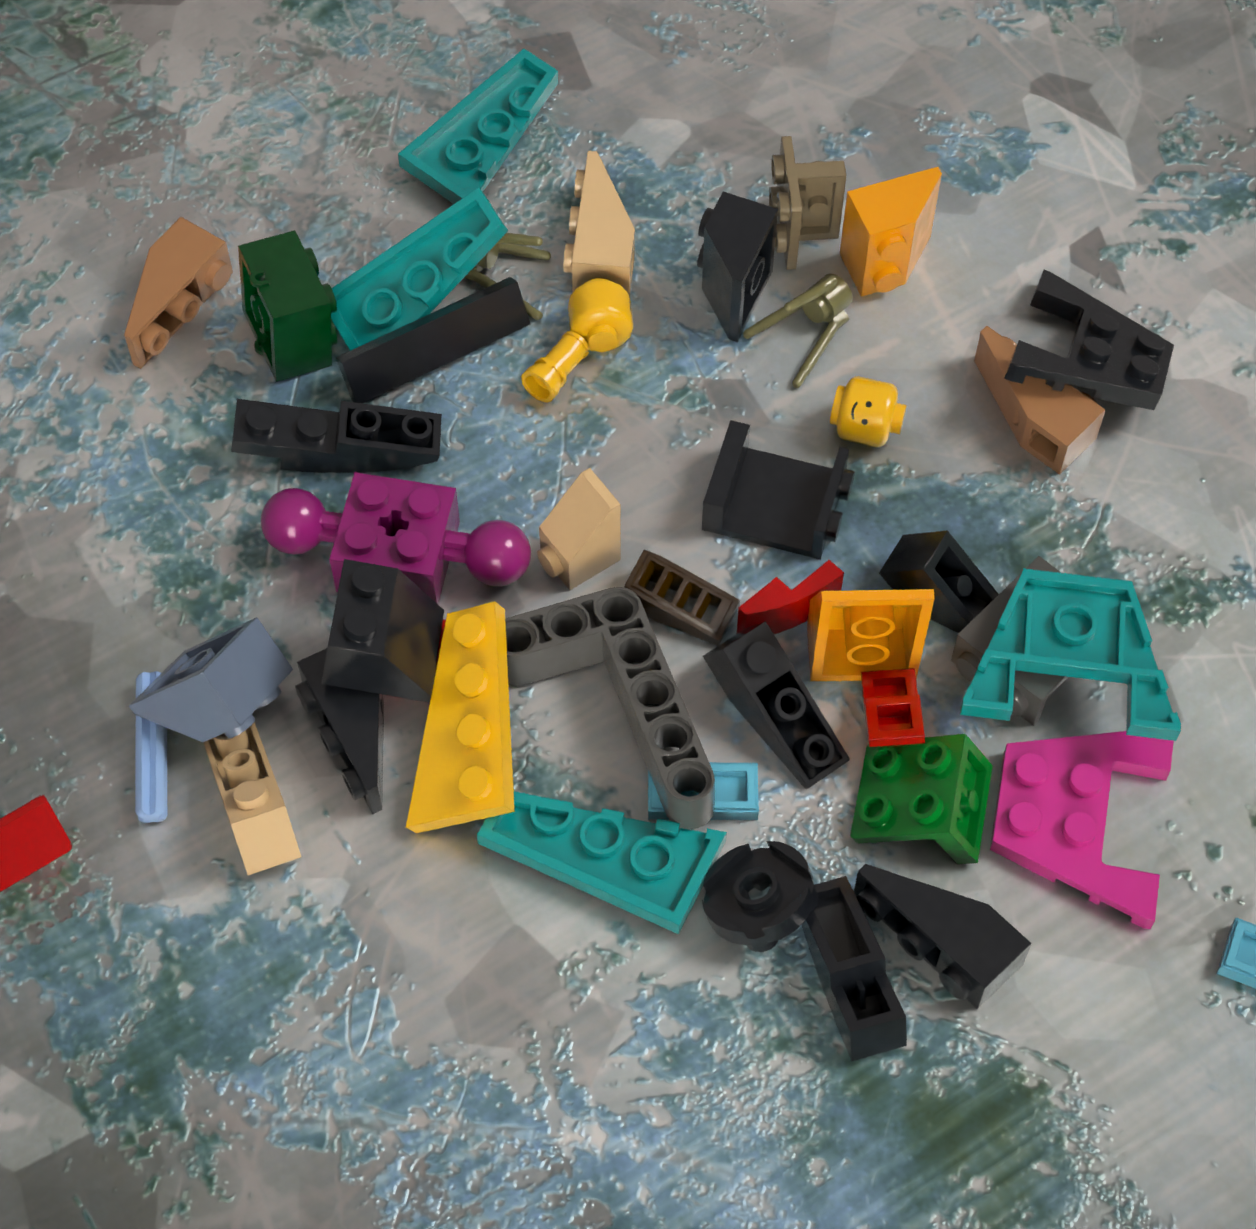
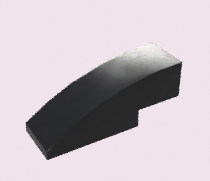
M844 876L815 884L819 897L818 905L804 921L802 928L827 1002L851 1061L907 1046L906 1015L886 975L885 956L847 877Z

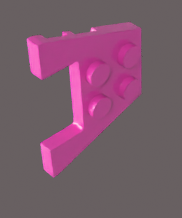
M1126 731L1007 743L1003 754L990 850L1052 882L1058 879L1088 894L1089 901L1097 905L1103 902L1131 916L1130 922L1142 928L1151 929L1156 917L1160 875L1106 865L1102 862L1112 771L1166 781L1171 771L1174 741L1126 735Z

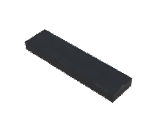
M508 277L336 357L351 400L356 403H365L530 325V320L518 282L512 277Z

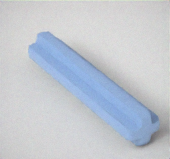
M142 672L137 676L136 698L161 672ZM136 715L135 813L139 821L143 823L161 822L168 815L167 728Z

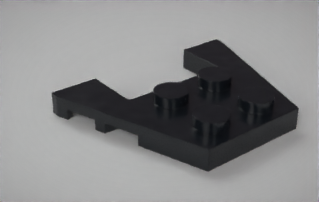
M1044 269L1030 306L1077 325L1068 356L1064 358L1019 340L1004 379L1023 384L1026 376L1045 379V384L1052 386V390L1061 392L1065 384L1079 386L1084 389H1094L1092 395L1095 399L1155 410L1163 393L1174 344L1054 273Z

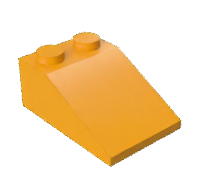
M934 589L819 592L810 600L807 621L810 681H861V672L908 668H915L917 679L935 599Z

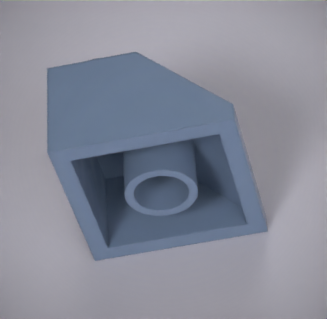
M256 617L185 650L129 707L139 717L201 742L224 733L227 738H233L244 732L255 722V718L252 715L255 710L268 705L281 694L282 691L278 685L291 673L293 668Z

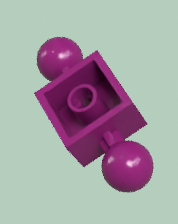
M354 472L343 514L326 511L322 502L314 494L299 488H288L277 492L266 502L261 513L260 522L263 535L268 543L280 552L292 555L303 554L314 549L321 541L334 543L329 560L336 592H338L344 559L398 568L437 604H439L450 561L466 564L470 573L481 583L501 587L512 584L520 579L526 572L531 560V547L527 536L518 526L511 522L491 520L480 524L471 533L457 532L460 518L457 492L454 487Z

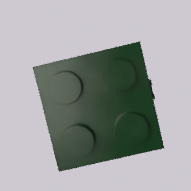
M295 230L238 245L242 310L256 338L254 349L256 353L264 355L275 381H282L332 366V345L337 344V334L331 314L337 312V304L331 286L328 283L322 285L319 280V267L313 250L310 247L304 249Z

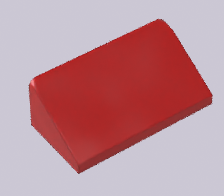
M44 795L36 797L0 818V892L72 849L70 839Z

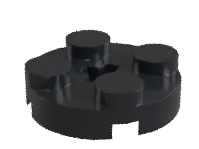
M766 841L769 848H757L751 850L749 844L733 848L722 855L711 866L703 882V887L706 891L704 901L702 900L703 910L714 931L731 943L747 945L754 952H765L775 947L778 940L783 939L798 929L818 905V893L806 859L795 848L782 842ZM770 887L768 893L759 899L751 900L748 894L754 888L763 891Z

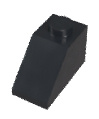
M948 530L902 535L879 572L892 590L934 589L935 599L930 620L957 633H960L999 595Z

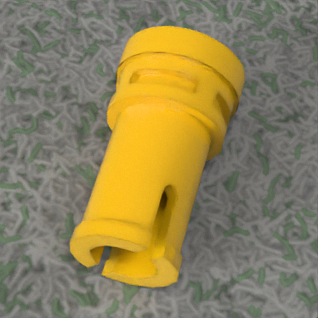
M565 332L545 357L538 358L522 374L521 381L527 392L541 402H551L558 395L560 388L566 384V377L589 354L588 350L590 348L587 341L576 332Z

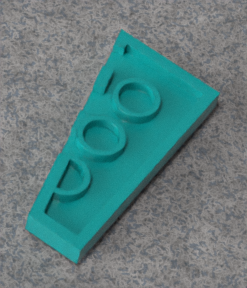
M522 49L399 152V166L453 204L478 187L484 191L558 85V70L526 49Z
M480 187L332 288L337 304V312L331 314V319L350 351L430 314L508 232V229Z
M514 791L515 812L486 818L477 833V840L479 845L679 934L703 888V882L708 870L716 862L726 842L727 832L708 828L706 833L680 828V823L657 819L656 823L624 817V812L602 808L601 813L574 808L572 802Z

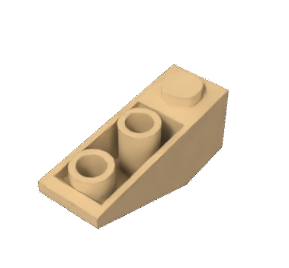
M588 151L585 170L577 169L574 195L575 198H581L580 207L571 206L569 235H575L574 244L566 243L563 270L566 273H572V293L585 282L591 279L602 278L621 285L630 297L635 261V228L598 152Z
M255 722L244 732L233 738H227L224 733L203 742L247 875L249 876L300 858L301 853L287 809Z

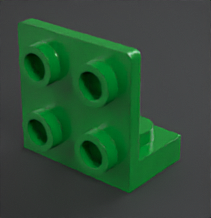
M966 734L925 737V743L877 747H869L868 744L850 833L851 838L858 844L934 839L957 864L978 863L993 765Z

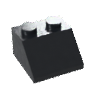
M723 191L714 209L707 208L702 216L698 235L704 237V243L698 255L697 267L703 268L702 290L728 339L738 342L773 272L778 209Z
M344 559L321 684L430 703L444 609L398 568Z

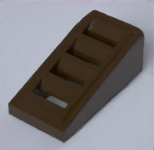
M645 549L624 588H628L636 593L649 619L716 646L720 645L740 606L738 598L670 560ZM650 581L656 583L652 592L646 589ZM669 589L677 591L672 602L664 599ZM689 597L697 599L691 613L683 610ZM709 604L717 607L710 624L701 620Z

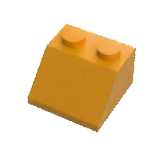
M939 167L847 191L839 254L861 297L876 292H889L898 286L906 284L931 237L942 176Z

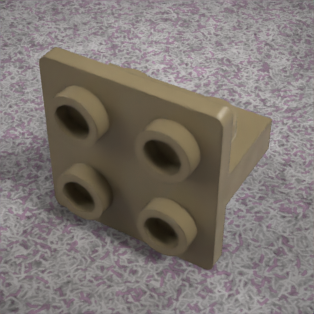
M781 136L780 155H772L771 159L772 181L777 186L769 187V206L778 209V221L780 223L777 224L775 251L776 253H784L786 270H793L797 267L799 241L839 238L847 175L844 161L795 163L792 137Z

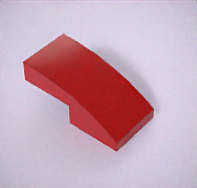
M828 560L792 590L778 577H775L738 607L736 634L745 628L765 621L773 634L781 633L808 621L810 600L821 591H841L844 572L831 560Z
M915 668L861 672L862 696L869 747L925 743L920 694L917 691Z

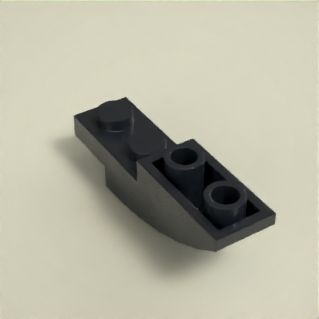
M237 399L231 452L281 458L280 470L300 472L367 473L416 467L437 462L439 459L442 414L341 401L339 412Z

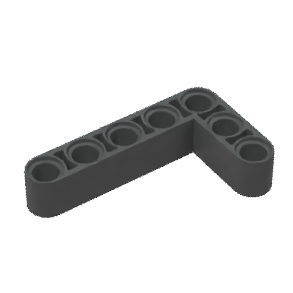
M613 587L506 618L508 685H528L604 662L667 817L672 822L680 823V828L688 830L697 829L707 824L713 817L715 810L714 773L643 605L636 593L628 588ZM631 662H641L640 664H629ZM648 704H659L660 706H658V707H647L646 705H648ZM666 747L679 748L677 751H665L663 749ZM685 791H694L699 793L698 795L691 797L681 795V793Z

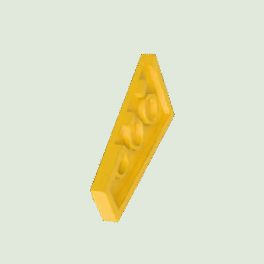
M495 601L447 613L406 822V828L416 834L515 812L505 609Z

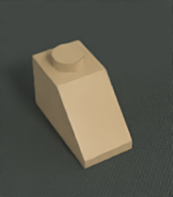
M591 468L583 471L539 526L540 550L537 551V556L546 573L552 578L558 576L566 587L572 590L621 560V504Z

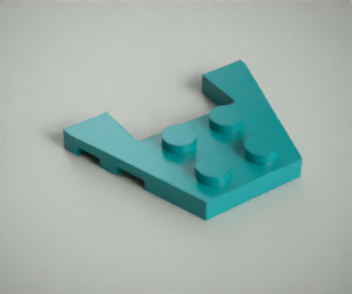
M1024 568L999 620L990 644L983 654L974 678L963 697L960 715L1010 721L1013 712L1016 670L1125 683L1128 686L1126 735L1176 741L1181 732V722L1178 713H1173L1167 696L1169 687L1163 670H1158L1150 647L1152 638L1133 582Z

